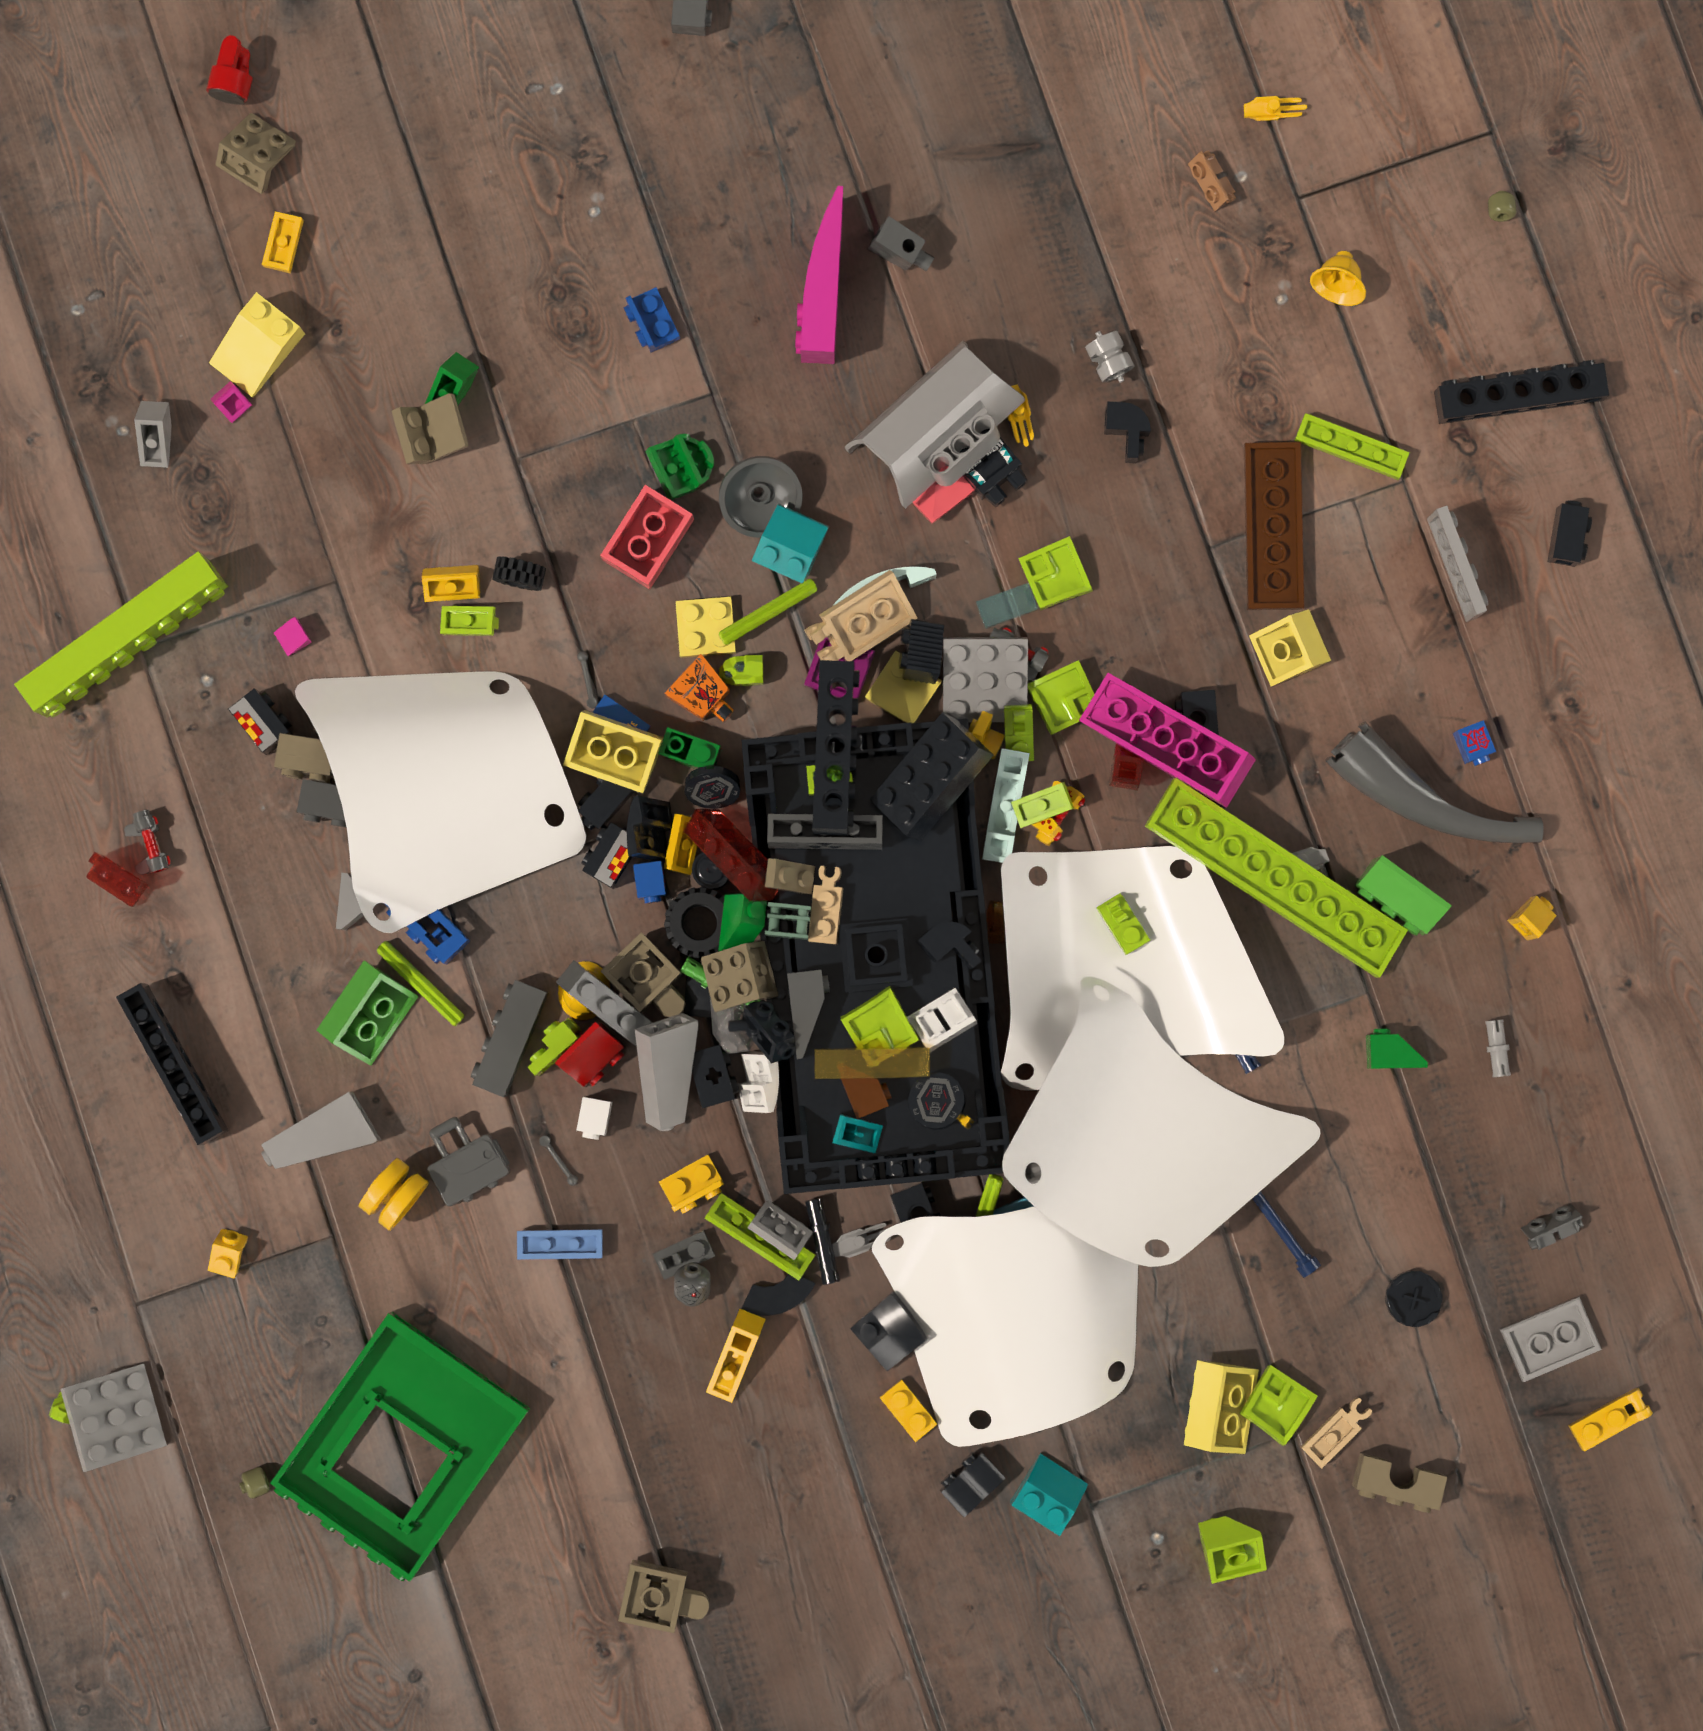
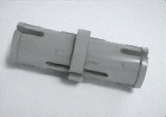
M1503 1019L1485 1021L1489 1047L1486 1048L1491 1056L1493 1077L1511 1075L1507 1050H1510L1505 1040Z

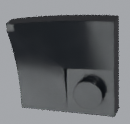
M894 1291L850 1328L886 1371H889L927 1340L916 1319Z

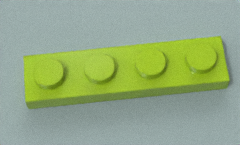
M1307 413L1303 416L1294 440L1396 480L1400 479L1410 453Z
M721 1193L705 1216V1219L797 1280H800L815 1254L803 1247L795 1260H793L748 1229L756 1215Z

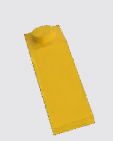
M739 1309L706 1393L728 1402H733L765 1323V1318Z

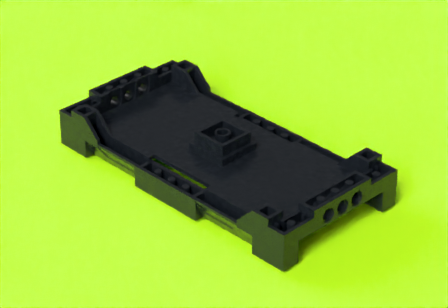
M968 718L957 719L966 729L969 730ZM910 722L857 727V743H851V754H856V771H850L853 782H855V799H849V810H854V815H883L882 850L768 848V814H813L814 796H809L806 766L815 765L817 731L798 733L796 735L741 740L757 896L767 898L765 923L760 932V939L765 941L778 996L766 999V1001L773 1005L780 1020L786 1021L789 1024L793 1035L794 1029L787 976L788 973H793L790 939L765 935V931H768L769 927L767 915L770 914V908L768 907V902L812 907L814 885L822 886V880L819 877L820 866H826L825 874L828 878L834 876L835 867L841 868L842 872L841 878L836 882L835 886L843 888L838 945L795 939L798 972L822 970V976L828 975L830 992L824 993L825 1000L803 1059H797L795 1051L794 1055L789 1059L778 1061L779 1088L776 1114L784 1194L1003 1173V1156L1010 1141L1004 1091L1001 1083L994 993L974 806V779L922 841L906 836L870 800L934 722L912 724ZM834 742L828 749L832 753H840L844 750V745ZM834 772L828 773V779L835 781L836 775ZM831 798L826 803V806L832 810L838 809L842 805L841 800L838 798ZM768 859H779L815 866L812 894L765 887ZM950 892H954L957 923L966 926L972 931L964 938V941L967 943L970 940L981 952L978 957L982 961L972 969H969L961 960L964 1001L975 1017L977 1024L929 1054L919 1038L917 1042L869 1068L842 1023L841 1016L862 1005L889 986H891L907 1017L954 988L959 993L956 953L954 950L951 949L939 961L934 963L916 942L932 927L944 922H953ZM781 909L780 915L786 916L787 909ZM792 910V915L798 916V910ZM780 919L779 932L789 933L788 920ZM793 921L794 934H796L797 921ZM808 922V924H807V934H806V935H808V936H809L810 922ZM879 947L884 951L883 961L873 963L868 959V952L871 948ZM938 1008L934 1010L935 1015L946 1032L951 1028ZM842 1063L873 1076L879 1080L880 1084L886 1082L892 1097L887 1100L889 1106L858 1118L883 1126L876 1153L832 1143L840 1114L856 1118L837 1071V1064ZM941 1072L952 1076L959 1082L965 1093L966 1105L963 1115L970 1117L974 1121L970 1129L965 1128L958 1120L946 1129L933 1130L923 1127L913 1118L909 1110L908 1096L914 1083L928 1073Z

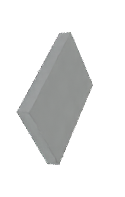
M1578 1296L1500 1328L1522 1382L1602 1350L1581 1299Z

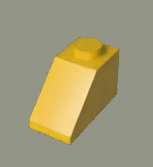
M1533 896L1507 921L1526 940L1539 938L1557 915L1552 911L1554 909L1553 905L1546 898Z

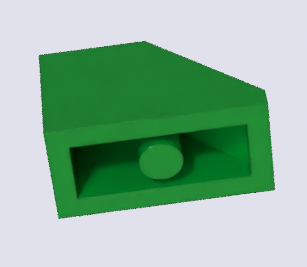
M455 352L440 366L425 404L446 394L453 393L457 406H459L471 388L479 366Z
M748 894L725 895L718 951L755 941L764 927L767 898Z
M1373 1029L1374 1035H1366L1367 1069L1428 1068V1062L1399 1034H1391V1029Z

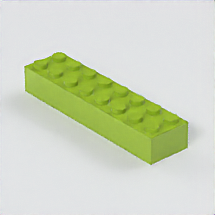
M198 551L14 685L34 712L47 718L49 716L55 717L66 709L64 705L73 699L77 701L83 698L89 692L87 689L93 684H101L111 677L110 672L118 666L123 668L134 660L133 656L140 650L144 652L152 648L157 643L156 639L164 633L169 635L177 630L180 626L178 623L186 617L190 619L202 611L201 606L208 601L215 602L225 594L224 590L229 586L210 560Z

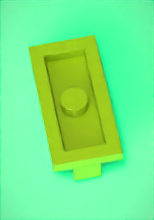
M442 606L440 634L493 636L494 630H498L499 618L495 617L496 607Z
M1032 704L1004 706L1005 749L1030 753L1028 761H1034Z
M1065 782L1011 802L1020 828L1074 809Z
M1121 893L1096 907L1125 955L1150 941Z

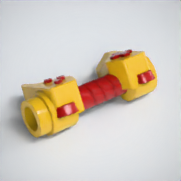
M1054 781L1052 786L1060 784L1061 782ZM1068 786L1067 790L1074 809H1078L1085 803V796L1075 788ZM1069 811L1031 824L1038 830L1035 838L1047 846H1050L1054 841H1058L1063 832L1060 825Z

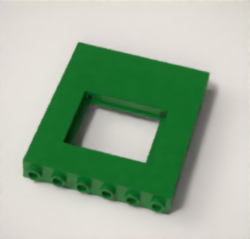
M390 1312L270 1484L275 1487L274 1492L286 1500L290 1497L297 1502V1508L308 1516L314 1514L322 1520L320 1524L331 1532L337 1530L344 1535L343 1540L353 1548L361 1547L367 1551V1557L378 1565L384 1563L391 1568L390 1573L401 1581L406 1579L410 1582L531 1408L400 1316ZM376 1405L448 1455L404 1519H401L332 1470Z

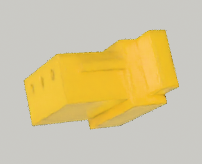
M964 1115L958 1120L967 1129H970L974 1123L970 1117Z

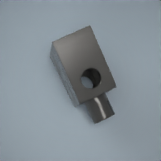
M889 216L880 225L867 250L904 270H907L914 264L927 271L934 260V256L921 249L925 243L922 237ZM903 247H906L909 253L905 252Z

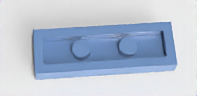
M603 1229L517 1231V1260L603 1258Z

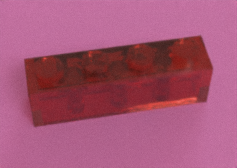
M696 809L684 830L685 834L749 901L773 900L779 889L765 887L768 859L719 809Z

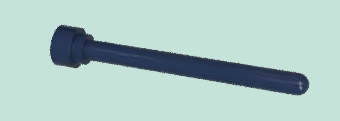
M1260 1191L1252 1198L1294 1255L1297 1260L1295 1263L1298 1266L1296 1269L1305 1278L1321 1266L1320 1262L1315 1256L1305 1253Z

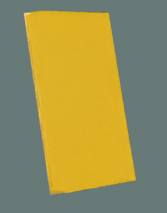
M478 565L423 569L422 584L425 602L477 599L481 597Z

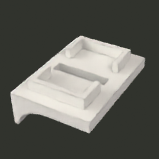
M956 988L907 1017L928 1054L977 1024L975 1017ZM937 1008L951 1028L947 1032L934 1013V1010Z

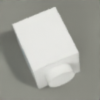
M589 1097L582 1098L577 1131L583 1132L582 1137L599 1140L600 1135L605 1136L607 1134L613 1102Z

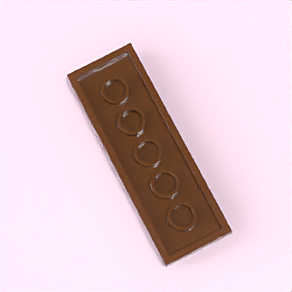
M1301 442L1245 443L1247 610H1303Z

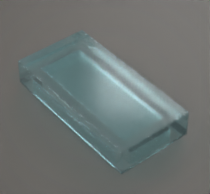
M1029 583L976 601V606L985 629L1038 610Z

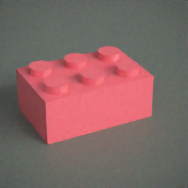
M645 485L600 556L604 562L650 590L693 523V514Z

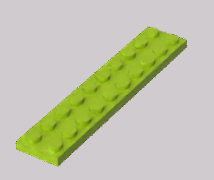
M1177 778L1172 780L1145 824L1146 828L1376 978L1381 977L1408 931Z

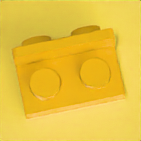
M709 1154L659 1181L672 1205L673 1211L675 1212L680 1209L682 1214L696 1207L695 1200L705 1195L708 1200L721 1193L720 1186L725 1184Z

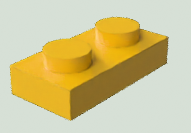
M275 211L262 261L263 267L291 273L304 222L302 217Z
M674 814L664 869L682 874H692V865L695 859L702 820Z
M902 1379L880 1396L883 1403L915 1442L937 1425V1422Z

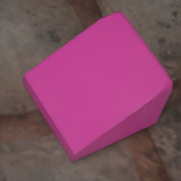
M231 381L210 399L231 423L252 406L249 400Z
M296 617L291 618L274 632L288 657L312 643Z

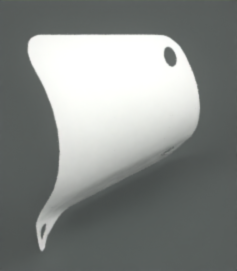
M496 671L311 679L301 682L295 690L296 699L307 713L318 733L341 800L348 833L353 890L365 919L377 930L384 933L396 932L435 912L437 909L439 910L577 855L582 850L586 834L573 795L541 715L528 690L519 679ZM500 679L506 681L510 688L505 694H495L490 690V683ZM550 804H557L564 811V821L557 827L550 826L544 817V811ZM385 903L391 910V916L388 920L382 921L376 918L373 913V908L376 904Z
M1173 846L1086 852L1011 853L1005 858L1001 866L1011 1009L1010 1030L1001 1069V1076L1006 1084L1019 1090H1040L1074 1027L1081 993L1080 981L1085 977L1102 979L1129 994L1144 1011L1161 1038L1179 1056L1198 1054L1269 1056L1275 1055L1283 1048V1030L1205 865ZM1179 859L1188 861L1192 866V873L1183 879L1174 877L1170 872L1172 862ZM1035 866L1042 867L1047 872V881L1042 886H1036L1029 880V871ZM1119 893L1123 895L1150 941L1127 955L1123 953L1096 907ZM1098 985L1093 987L1097 998L1102 1001L1109 1000V992L1105 988ZM1023 1063L1031 1064L1034 1068V1074L1028 1080H1020L1015 1075L1017 1067Z
M1035 1206L1004 1214L981 1217H918L886 1229L875 1239L872 1245L873 1254L887 1276L894 1292L911 1312L927 1337V1340L918 1346L914 1352L941 1435L952 1445L958 1447L972 1446L1048 1429L1101 1407L1114 1399L1126 1387L1132 1375L1135 1362L1138 1264L1115 1257L1086 1243L1054 1223ZM898 1234L903 1238L904 1244L900 1249L890 1250L886 1248L885 1242L889 1237ZM1121 1361L1125 1366L1124 1375L1119 1381L1112 1382L1108 1377V1370L1114 1362ZM976 1410L986 1411L991 1416V1424L985 1429L974 1428L969 1422L970 1414Z

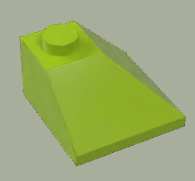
M1226 1516L1211 1518L1198 1523L1200 1539L1212 1584L1267 1570L1263 1539L1260 1531Z

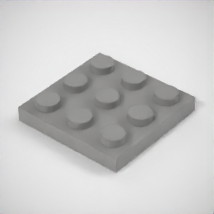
M1027 637L943 638V713L955 719L968 718V722H972L973 719L978 720L982 711L993 714L992 722H1004V706L1027 705Z
M144 1363L60 1389L83 1472L167 1446Z

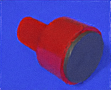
M233 35L227 36L222 41L217 64L211 68L206 91L217 100L242 105L248 100L253 80L252 76L249 75L250 51L243 47L241 41Z

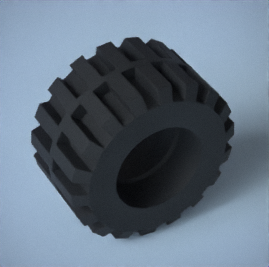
M705 887L690 888L685 892L679 893L670 902V906L665 913L664 926L668 939L678 951L692 958L700 959L719 952L724 896L713 889L710 890ZM699 906L712 910L717 919L715 932L709 938L703 940L690 937L684 929L686 914L692 908Z

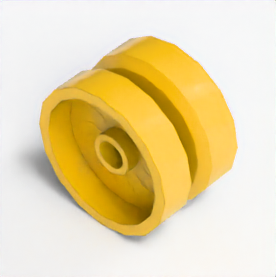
M399 1158L393 1160L377 1176L358 1205L368 1215L377 1213L385 1204L386 1206L379 1215L378 1223L388 1231H391L403 1219L429 1184L419 1174L411 1175L402 1184L409 1172V1166Z

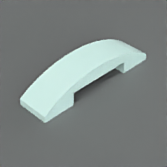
M927 567L890 569L898 581L906 578L910 588L936 579L937 575L935 569ZM888 570L874 574L860 581L859 583L851 587L848 591H846L835 602V604L845 599L855 591L859 590L866 584L870 583L877 577L881 576Z
M1001 749L982 859L1003 863L1005 858L1012 853L1017 818L1011 802L1020 799L1022 796L1030 753Z

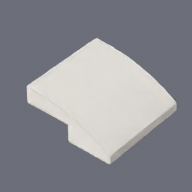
M750 1051L741 1054L747 1082L737 1084L743 1112H774L779 1088L778 1061L771 1064L762 1052Z

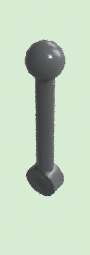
M581 651L578 653L577 659L581 662L589 698L587 706L594 709L598 705V701L594 698L586 662L588 654L585 651Z
M542 1136L539 1140L540 1145L548 1149L567 1176L568 1184L571 1186L578 1183L577 1176L571 1174L552 1147L550 1137Z

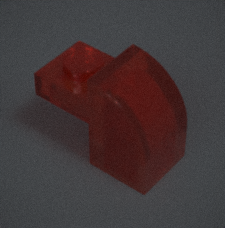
M1115 743L1109 786L1137 791L1140 786L1144 759Z

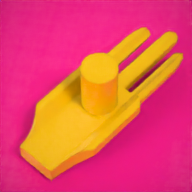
M1256 97L1251 102L1243 105L1244 118L1256 121L1278 120L1279 118L1299 117L1302 115V112L1281 113V111L1305 110L1307 105L1280 106V103L1301 102V98Z
M1017 384L1011 387L1018 391L1025 401L1007 418L1011 422L1017 443H1020L1016 423L1019 424L1023 444L1027 447L1029 443L1023 421H1026L1030 440H1033L1034 433L1030 420L1031 411L1027 395L1021 391Z

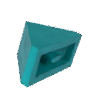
M840 1114L832 1143L876 1153L883 1126Z

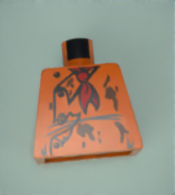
M701 654L665 692L666 697L703 721L713 713L722 722H725L734 712V709L724 701V698L730 693L729 688Z

